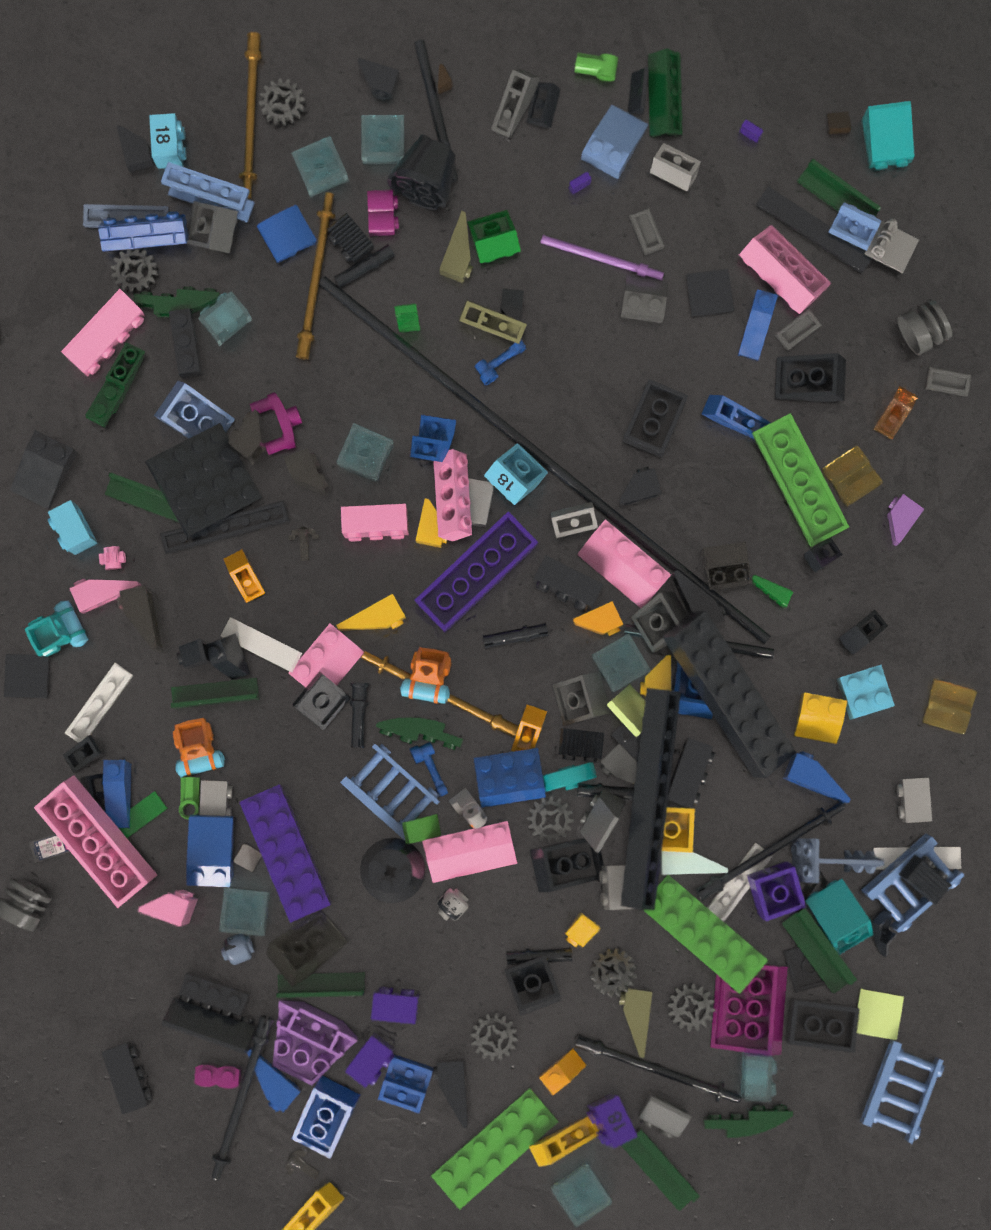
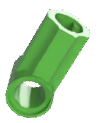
M578 53L575 72L595 75L597 78L605 81L615 80L618 57L610 54L595 56Z
M199 777L181 778L179 813L181 817L189 820V816L185 814V808L188 805H194L195 813L193 815H200Z

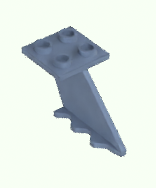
M798 838L791 845L792 865L795 866L799 882L819 883V863L844 864V872H850L851 868H853L855 873H861L865 868L867 873H874L875 869L883 866L885 861L877 858L874 851H867L864 856L862 851H855L852 855L849 850H845L844 859L819 858V839Z

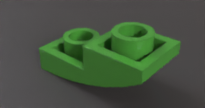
M437 814L402 822L406 844L441 835Z

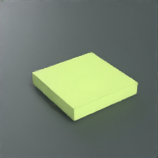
M629 684L607 706L637 737L642 732L645 700Z
M860 989L857 1007L860 1008L857 1033L897 1040L904 997Z

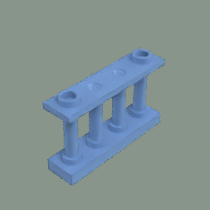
M170 162L167 163L161 183L170 187L168 196L191 204L196 201L238 211L237 219L248 223L254 206L253 201L247 200L250 193L249 189Z
M374 744L372 747L377 753L355 777L352 776L350 779L346 776L340 783L405 840L402 822L416 819L431 801L438 805L440 801L437 798L440 795L431 787L425 789L389 756L391 751L383 744L380 746ZM385 758L393 767L371 792L365 793L360 788L362 786L361 782ZM401 772L409 779V782L387 806L384 805L382 808L376 803L377 797L397 774ZM415 787L419 788L425 796L404 820L396 821L392 817L395 814L393 811Z
M926 833L861 890L867 898L871 900L878 899L892 913L896 921L891 924V927L899 933L909 929L912 922L933 904L924 897L918 900L898 875L914 855L920 858L927 856L937 869L939 868L948 876L946 880L951 884V889L958 886L961 882L960 879L965 876L956 869L952 872L933 851L934 846L937 844L936 840ZM890 885H895L912 905L903 915L885 894V889Z
M890 1039L860 1122L869 1127L873 1123L879 1122L907 1133L905 1140L913 1144L914 1139L917 1140L920 1135L921 1127L919 1125L937 1077L940 1078L943 1073V1060L935 1057L933 1063L903 1052L902 1044ZM902 1060L930 1071L926 1083L924 1084L895 1072L896 1070L893 1069L895 1062ZM893 1080L921 1091L922 1094L918 1104L888 1093V1090H886L888 1081L891 1082ZM886 1101L914 1112L910 1125L880 1114L878 1110L880 1102Z

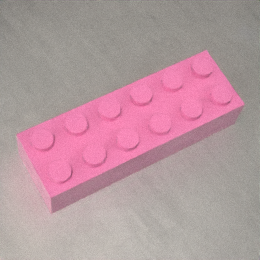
M74 775L61 783L34 807L117 908L157 876Z

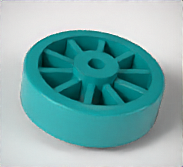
M593 762L563 767L556 772L543 775L545 791L548 792L565 787L566 791L579 787L578 783L596 778L597 774Z

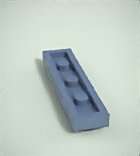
M84 204L83 226L98 228L100 223L106 218H116V221L124 220L127 216H137V219L145 218V215L158 214V217L166 216V213H169V207Z

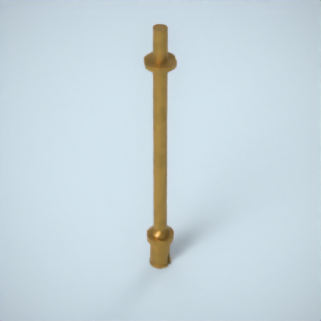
M257 32L247 33V51H245V57L249 61L244 172L239 173V178L244 180L243 187L250 191L247 199H251L252 180L257 179V174L252 173L257 61L262 57L260 52L261 34Z
M329 192L325 193L323 211H317V216L321 217L303 330L297 334L299 341L296 357L300 359H309L311 341H314L311 328L328 232L327 228L329 220L335 219L336 216L331 213L334 194Z
M366 651L363 653L361 659L379 667V674L385 670L403 680L410 679V673L388 663V656H385L384 660ZM450 694L447 702L490 723L491 729H498L512 736V738L519 725L502 718L503 715L501 714L492 715Z

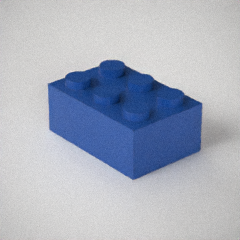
M538 748L474 758L481 808L546 797Z

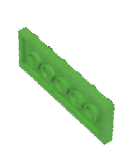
M791 413L752 433L810 547L849 528Z
M667 875L657 887L655 910H643L739 994L768 962L762 954L670 875Z
M529 1088L431 1174V1177L460 1210L559 1121L532 1089Z

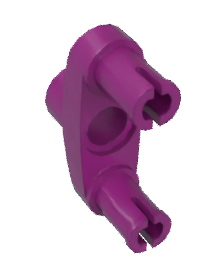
M275 392L268 394L264 399L250 403L254 415L270 409L275 410L283 431L282 437L264 443L269 455L286 448L290 450L296 447L293 427L302 424L296 406L285 409Z

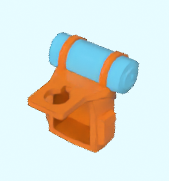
M419 647L411 661V670L413 671L410 679H405L400 687L402 696L409 697V699L430 701L436 704H446L450 696L448 686L444 685L445 676L449 675L451 668L449 653Z
M205 718L189 720L175 725V730L173 731L174 745L179 749L181 758L176 761V772L180 777H189L194 774L224 767V755L220 750L214 751L211 742L214 739L212 728Z

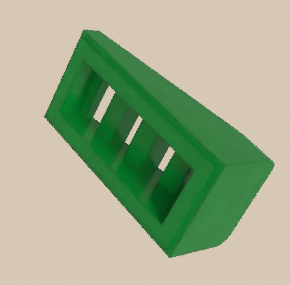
M757 575L751 577L750 581L777 604L783 608L788 606L793 594L792 590Z

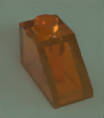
M899 386L874 430L893 439L912 410L918 396Z

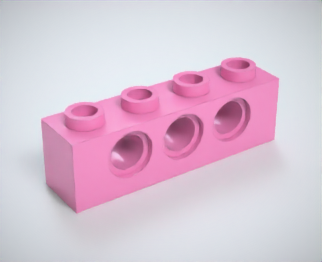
M454 449L448 451L443 462L434 461L438 537L450 541L472 535L467 454Z

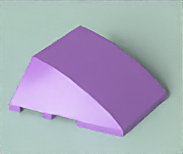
M279 1000L273 1067L312 1086L358 1038L344 1021L306 1002Z

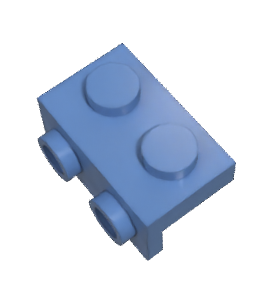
M843 203L829 233L867 251L881 224V220L872 214H867L857 209L853 205Z

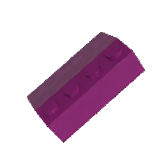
M765 964L741 994L716 974L715 1011L713 1012L710 1048L770 1056L781 1055L788 967Z

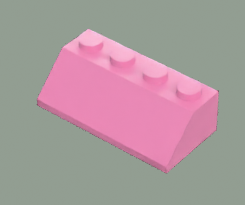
M772 225L755 236L739 254L744 262L751 266L759 274V277L766 281L774 289L775 293L782 296L789 303V306L799 314L809 307L832 284Z
M119 289L61 352L87 377L90 374L93 375L99 370L100 363L105 358L108 359L115 352L114 348L119 343L122 344L128 339L129 332L134 327L137 328L142 324L145 314Z
M606 519L577 554V556L640 609L653 598L671 576L668 571Z
M508 821L423 840L433 883L517 864Z

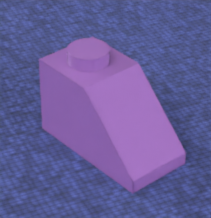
M904 494L899 498L895 496L888 506L891 510L887 515L892 543L895 546L900 544L924 510V508Z

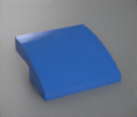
M297 205L285 209L257 225L277 262L294 256L297 251L314 245L317 241Z
M421 415L419 436H412L410 457L443 462L452 443L456 420Z
M395 1055L389 1064L378 1100L419 1113L433 1073V1067Z

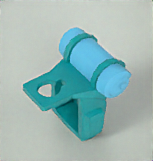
M69 600L60 601L55 605L54 613L47 617H38L28 623V627L25 628L28 639L38 656L48 657L60 651L61 646L71 643L73 647H81L89 640Z

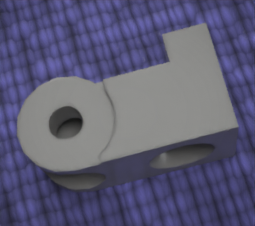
M466 788L449 800L460 816L463 815L472 828H480L486 823V814Z

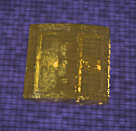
M858 445L822 468L825 476L847 507L883 484L882 479L872 468L869 459Z
M934 679L923 723L965 735L977 691Z

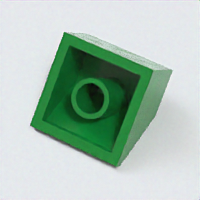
M508 210L467 221L480 263L492 262L497 258L512 256L517 252H521L517 232Z

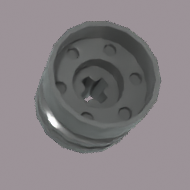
M933 299L918 305L917 313L910 309L897 318L905 341L916 355H921L932 349L933 342L939 345L943 340L947 341L952 337L950 323L941 307Z
M11 878L9 884L16 890L8 887L5 888L4 891L12 898L11 900L0 898V917L22 929L35 932L41 918L34 911L35 909L46 911L47 907L40 903V901L49 904L52 897L45 893L43 889L28 881Z

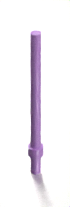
M543 235L541 240L542 244L633 271L641 277L649 276L662 280L664 272L649 268V265L632 263Z

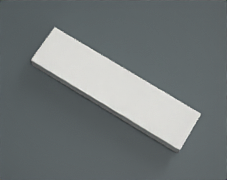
M231 617L221 634V637H226L236 633L241 647L290 672H293L302 655L301 652Z
M114 663L65 731V734L78 743L91 735L133 675L117 663Z
M754 843L739 865L764 849L757 843ZM773 855L726 883L723 891L716 894L707 908L724 922L750 888L747 875L763 870Z
M909 847L873 848L876 857L885 860L884 865L877 867L875 870L887 868ZM934 847L933 851L948 869H961V847Z

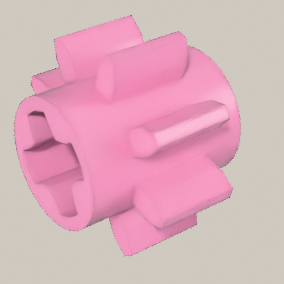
M118 546L103 548L104 553L99 554V563L105 565V570L121 569V563H126L125 552L120 551Z

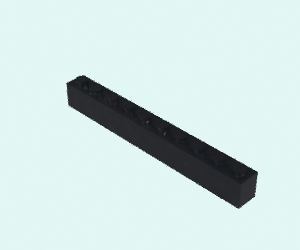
M647 688L632 816L626 851L624 882L621 893V906L638 910H655L681 692Z

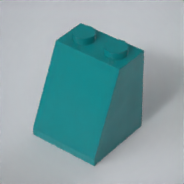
M911 101L868 106L862 118L869 168L875 167L876 170L888 168L889 165H896V167L909 165L914 158Z
M843 879L830 882L826 889L821 892L816 891L812 893L805 901L807 909L818 927L839 955L873 935L870 919Z

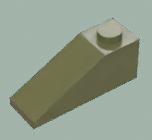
M461 211L439 272L442 276L464 283L465 278H470L473 266H470L471 258L466 212Z
M468 299L465 300L458 318L463 323L518 344L527 325L524 322Z
M627 987V993L621 992L619 1005H623V1011L638 1055L644 1058L652 991Z

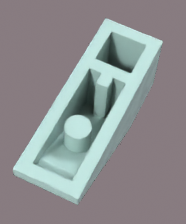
M662 851L661 854L662 875L728 873V868L694 852Z

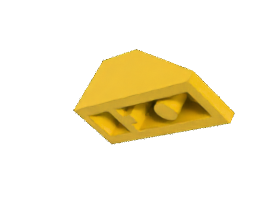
M391 594L336 626L339 631L387 629L389 627L395 629L404 624L403 620L406 617L394 595Z
M580 912L566 930L565 934L568 936L566 940L575 947L578 945L583 947L597 933L600 927Z
M586 1116L544 1137L529 1147L538 1166L550 1165L596 1138V1132L599 1130L596 1124H592L589 1117Z
M331 1182L316 1191L283 1230H315L345 1198Z

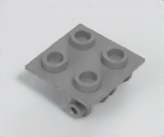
M891 218L886 223L881 221L865 255L903 273L919 239L897 229L898 225L895 219Z

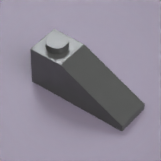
M523 69L512 70L491 130L511 138L534 96L540 79L539 76Z
M618 744L600 761L602 764L600 769L608 777L613 775L614 778L635 785L637 761Z

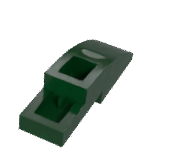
M189 286L177 289L176 297L169 293L154 296L151 292H140V294H134L133 302L138 307L154 308L156 317H169V312L189 308L192 313H197L222 301V296L216 289L204 288V291H199Z
M127 342L125 343L107 373L105 383L85 415L86 419L103 427L107 425L111 416L117 412L144 358L145 351Z
M409 717L389 719L376 724V727L380 729L379 733L389 737L392 736V733L399 735V740L412 744V741L417 742L420 734L424 735V740L435 743L436 740L444 742V747L455 750L456 747L461 748L463 739L444 733L445 723L434 720Z
M752 1105V1109H747V1117H744V1114H730V1117H722V1114L717 1113L708 1114V1117H703V1127L705 1129H725V1136L727 1138L751 1136L784 1123L793 1116V1111L787 1109V1105H774V1109H765V1105Z

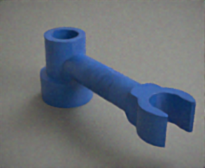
M520 340L519 344L514 343L508 350L487 363L483 359L475 365L484 385H488L498 378L499 375L494 368L526 349V345L522 340Z
M428 742L419 747L416 745L409 748L416 764L422 761L425 762L437 793L440 795L439 797L446 795L448 791L431 756L435 754L432 744Z

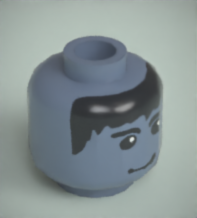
M243 933L225 939L224 948H221L224 960H229L232 965L250 960L252 953L255 952L251 938L249 936L246 937Z

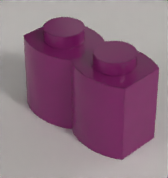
M393 190L367 191L369 236L395 235V229H399L398 216H394V208H398L397 195L393 196Z
M213 1062L201 1063L195 1068L194 1083L202 1087L218 1085L222 1088H235L241 1084L242 1067L236 1064L220 1066Z

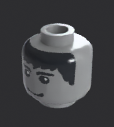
M457 888L455 890L447 889L437 900V906L440 908L437 912L446 921L449 918L456 921L469 908L467 903L469 899Z

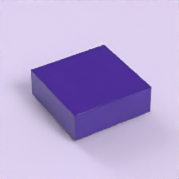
M745 120L740 132L757 143L762 136L763 129L749 120Z
M585 172L570 181L569 189L572 194L591 184L589 173Z

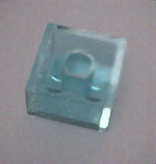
M361 115V157L363 164H397L405 155L404 115Z
M331 136L291 152L310 197L349 181Z
M232 291L228 294L225 292L220 295L216 300L217 303L212 307L204 308L200 313L201 316L198 317L202 326L219 346L252 320L248 310Z
M353 423L336 463L339 467L377 482L394 442L390 438Z
M630 634L623 636L591 655L612 694L651 671Z
M231 887L224 888L219 932L256 936L266 935L270 892Z
M742 1052L740 1096L745 1101L771 1102V1096H775L776 1085L773 1083L772 1074H776V1060L772 1056Z
M588 1162L551 1186L552 1192L576 1228L613 1203L612 1198Z

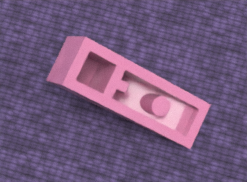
M86 579L76 581L74 587L69 589L79 611L84 614L142 588L138 581H86Z

